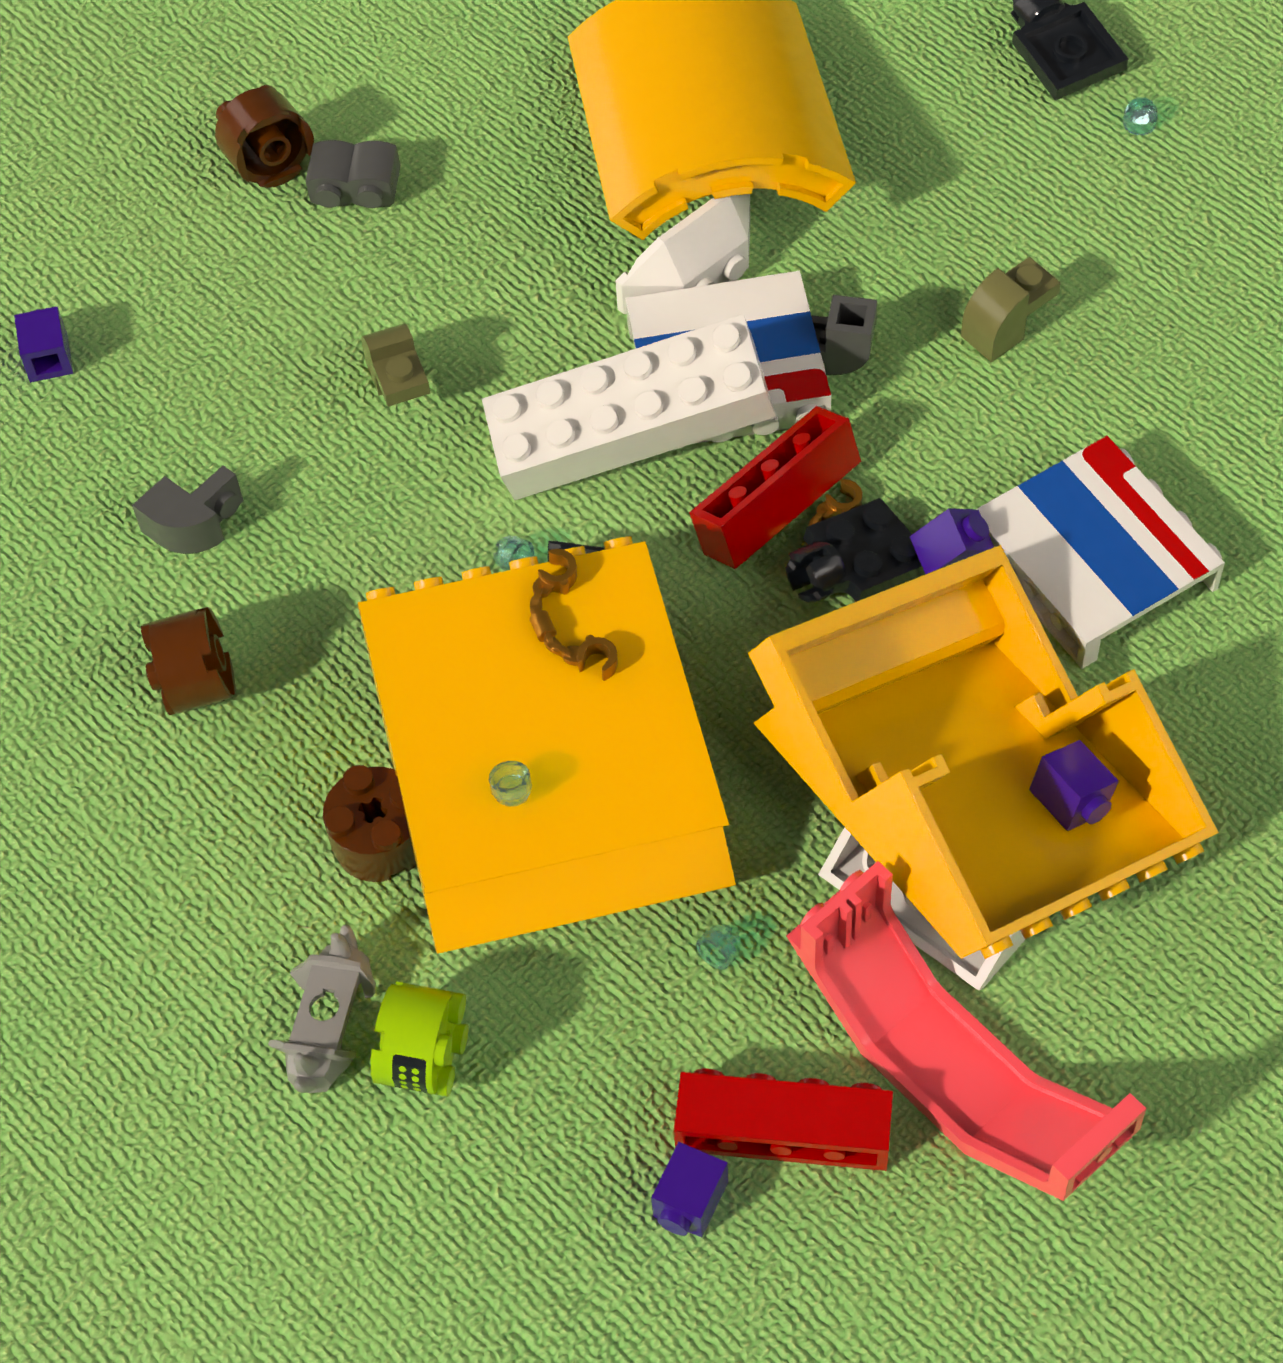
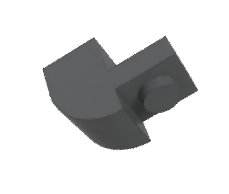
M833 295L829 316L811 315L822 360L825 363L826 375H843L860 369L869 359L877 319V300Z
M223 465L192 494H189L164 476L140 497L132 507L142 533L169 551L193 554L209 550L225 540L220 522L231 517L244 500L236 474Z

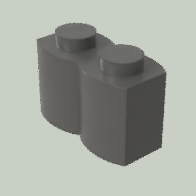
M325 140L314 143L306 177L310 202L328 208L345 206L351 203L366 208L386 207L394 204L401 166L396 145L383 141H364L355 145L339 140Z

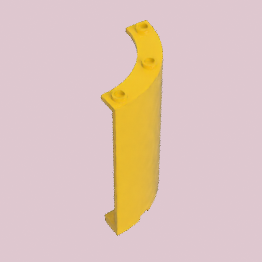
M614 0L587 18L568 36L609 219L641 240H644L667 220L689 209L687 203L705 196L713 195L714 199L734 195L752 194L753 189L776 190L779 196L798 199L827 212L856 184L796 2L792 0Z

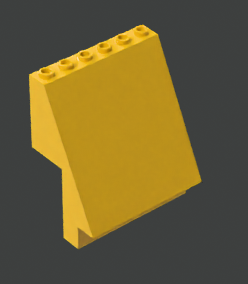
M632 536L615 538L603 542L605 550L587 554L584 546L564 549L571 553L576 560V582L569 588L568 594L551 592L550 595L541 599L542 610L548 612L557 632L555 638L563 646H580L586 641L587 635L606 638L614 644L617 650L618 665L613 676L605 681L602 680V667L608 660L605 655L593 654L589 656L584 670L579 672L578 666L565 663L562 657L550 652L544 645V642L538 640L529 620L531 617L530 601L534 596L533 583L539 577L538 570L542 569L551 575L558 576L564 574L567 569L549 562L539 564L537 556L509 562L510 570L491 574L490 566L461 572L463 580L444 584L442 576L414 582V591L396 594L394 587L366 592L367 601L358 602L393 768L399 782L437 954L736 885L723 826L729 825L646 541L633 544Z
M1001 545L773 634L748 653L774 705V708L755 721L754 725L874 861H879L893 874L892 881L961 959L978 950L981 951L984 959L989 958L1013 946L1009 935L1019 930L1024 939L1036 935L1053 926L1049 918L1050 915L1059 911L1063 920H1066L1092 907L1088 899L1089 896L1098 892L1102 901L1107 900L1130 888L1126 878L1136 874L1141 883L1168 870L1163 860L1173 856L1178 865L1204 852L1200 842L1219 833L1135 669L1124 673L1108 684H1105V682L1098 684L1078 696ZM1081 740L1119 782L1110 801L1112 804L1111 809L1105 817L1094 824L1086 822L1067 831L1031 793L1029 788L1042 756Z

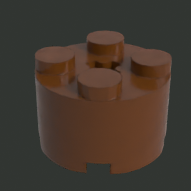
M263 85L260 88L245 91L233 100L225 101L218 107L216 111L218 121L215 129L217 145L244 180L258 183L260 187L272 188L292 180L303 169L300 163L306 154L309 157L311 156L314 144L313 132L287 98L273 86Z
M210 607L195 609L141 625L144 644L147 650L151 652L153 661L146 663L147 677L154 691L161 689L163 704L168 715L187 712L233 698L232 695H235L236 686L229 651H223L219 638L224 637Z
M356 765L347 769L343 778L329 791L323 807V820L336 859L348 874L368 882L391 880V875L405 869L407 873L416 867L417 864L395 770L387 767H366L364 765Z

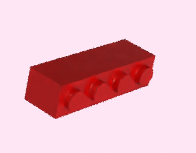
M816 406L691 510L689 514L703 554L733 569L738 568L861 462L849 418Z
M708 1068L697 1069L693 1073L681 1072L674 1125L675 1148L679 1141L709 1155L887 1171L893 1091L882 1090L881 1087L872 1083H856L851 1087L829 1085L828 1082L817 1078H804L798 1082L779 1081L773 1076L763 1073H752L746 1077L724 1076L722 1072Z

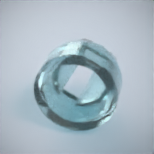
M1137 97L1131 100L1124 110V128L1135 135L1151 133L1157 124V107L1146 97Z
M509 535L497 541L496 547H498V551L493 553L496 565L503 571L510 570L509 562L534 556V547L528 540Z
M505 761L496 765L489 774L491 792L500 804L509 807L519 806L528 799L531 793L532 782L529 769L523 763Z
M713 925L696 942L697 951L702 959L712 967L720 970L727 969L738 957L741 950V938L739 935L733 936L730 934L732 927L729 925Z

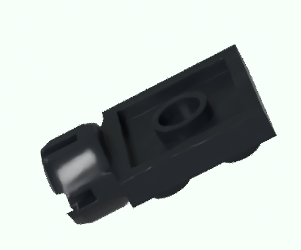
M1013 0L1011 16L1021 29L1013 32L1012 44L1055 101L1126 70L1128 57L1085 2L1069 5L1063 0Z
M881 498L808 526L803 538L807 545L792 551L789 554L791 559L785 567L787 579L793 591L809 584L815 586L798 594V598L805 602H816L836 593H847L857 602L923 576L925 573L910 539L912 533Z

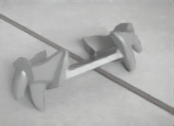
M347 924L341 927L340 933H333L331 935V945H327L319 955H310L303 963L291 970V976L304 990L290 1039L289 1041L269 1040L268 1045L285 1053L288 1081L300 1093L326 1092L337 1077L356 1058L355 1051L341 1049L342 1039L355 995L360 983L365 998L373 997L375 994L376 982L372 976L369 958L358 950L355 934ZM325 992L334 993V997L339 1002L337 1013L328 1020L319 1021L311 1016L313 1003L319 998L324 997Z

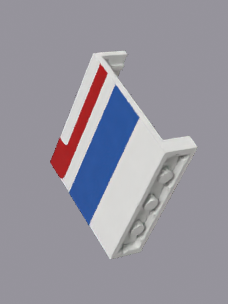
M800 270L625 298L627 325L630 339H633L635 349L744 314L754 340L776 417L696 443L708 441L724 442L733 437L752 434L768 435L777 430L791 428L816 406L831 411V392Z
M1108 435L976 509L979 510L981 516L988 524L989 536L994 547L1002 546L1038 619L1081 669L1097 661L1101 639L1198 582L1201 583L1203 581L1212 592L1219 588L1225 562L1222 560L1218 549L1213 544L1204 541L1193 529L1187 515L1182 511H1177L1168 502L1159 485L1154 480L1147 479L1135 466L1131 455L1125 449L1119 448Z

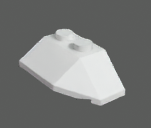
M750 194L734 195L719 199L712 198L659 236L636 259L629 273L623 272L615 281L618 310L623 314H627L625 298L730 282L739 279L746 269L749 268Z

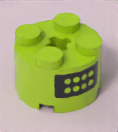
M397 981L396 984H390L382 1000L374 1030L375 1032H380L381 1035L380 1050L371 1049L370 1065L373 1083L449 1097L455 1077V1067L451 1066L454 1054L462 1055L464 1053L468 1039L469 1026L468 1024L461 1023L466 1007V994Z

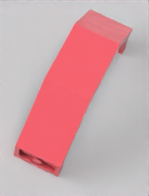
M879 861L864 873L861 870L854 872L846 879L835 895L825 903L821 902L812 907L804 916L802 922L788 933L786 937L860 1054L965 1155L1064 1201L1141 1129L1146 1107L1129 1093L1114 1108H1111L1045 1079L1029 1069L936 980L892 909L893 874Z

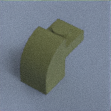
M1028 257L1007 273L997 268L984 279L968 301L962 319L961 337L990 362H993L1024 340L1026 317L1057 296L1061 282L1031 257Z
M405 323L361 337L366 365L378 395L384 396L388 407L430 394L429 382L416 353L412 334Z

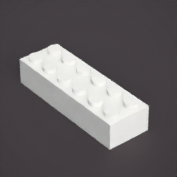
M744 314L482 398L499 474L514 500L776 417L754 340Z

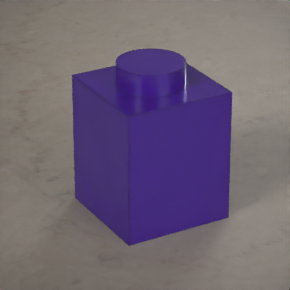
M58 306L14 315L19 354L30 383L74 374L68 335Z
M948 508L910 536L925 574L994 548L989 536L988 524L981 516L979 510Z
M1078 740L1042 756L1029 790L1055 819L1069 831L1086 822L1094 824L1106 816L1111 809L1112 804L1110 801L1119 780L1081 740Z
M678 1141L651 1197L653 1217L658 1219V1223L664 1229L674 1234L686 1236L689 1232L702 1238L728 1184V1162Z

